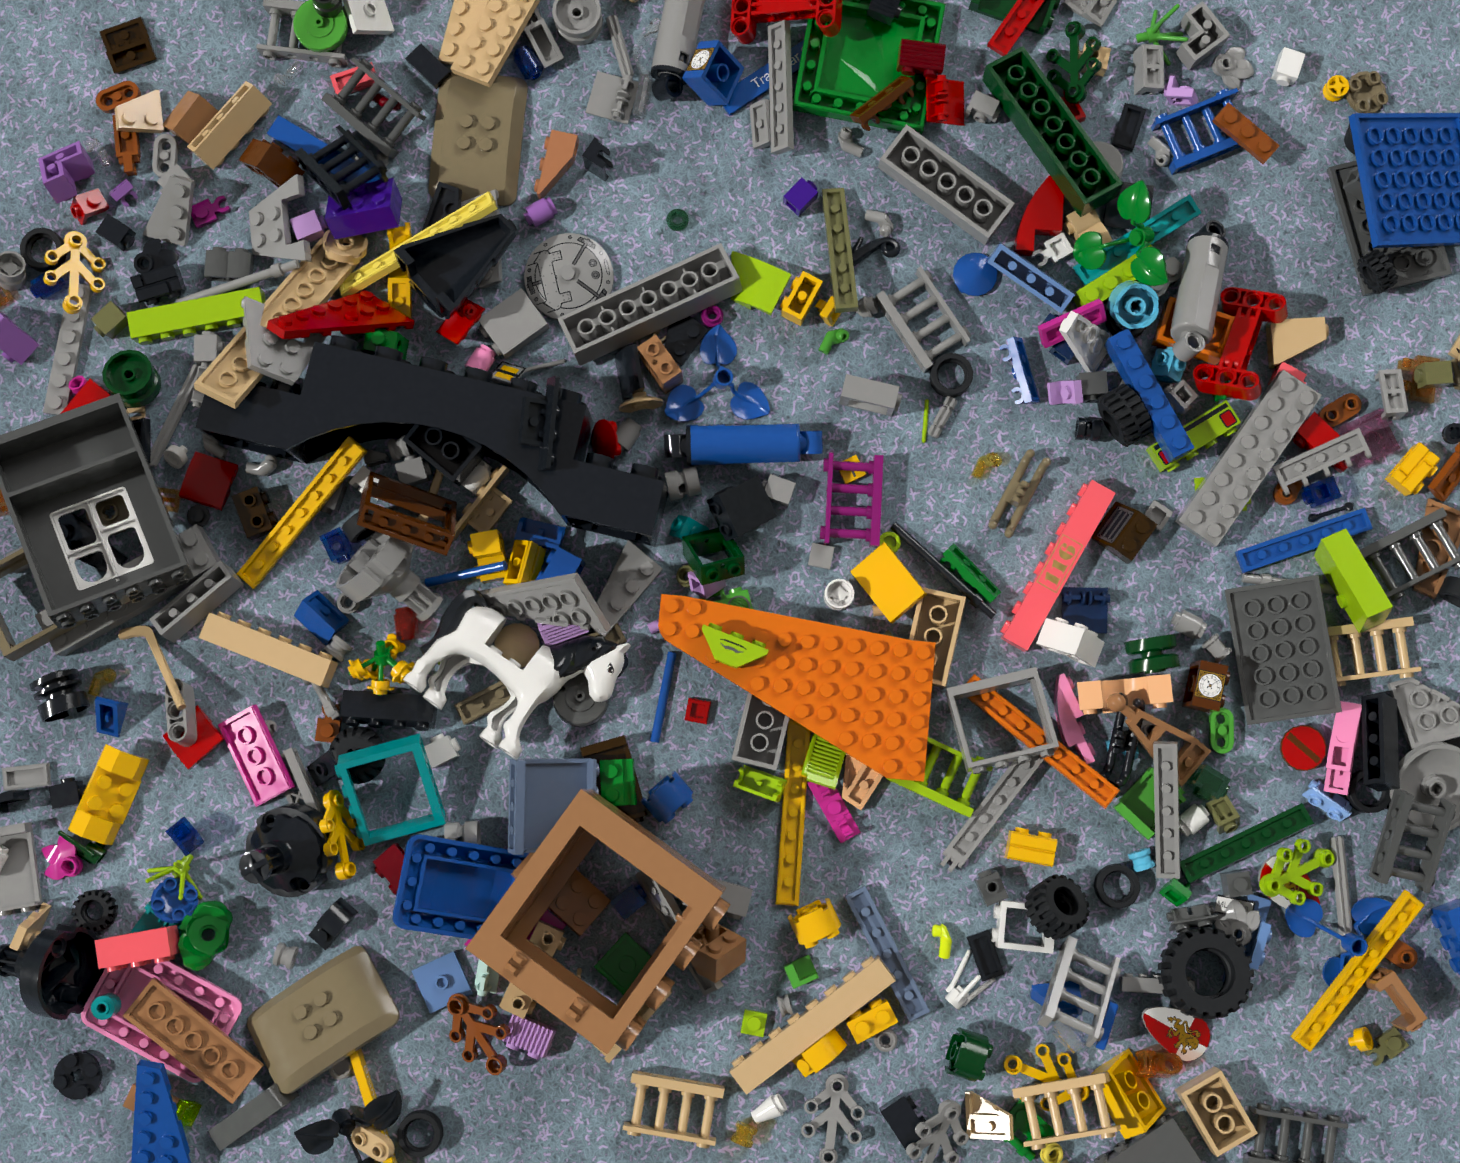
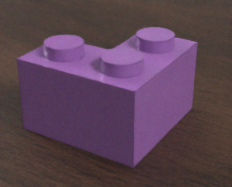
M80 141L38 158L43 184L57 204L62 201H68L77 195L76 181L87 179L92 174H95L93 162Z
M0 311V349L3 351L1 355L11 363L16 361L22 365L39 344Z

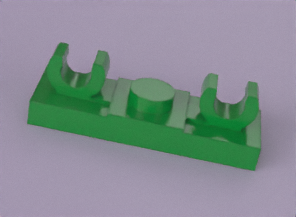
M954 543L943 553L944 557L940 562H950L951 568L949 570L953 572L957 569L961 574L962 580L975 587L974 592L982 595L986 603L987 601L991 603L1001 593Z

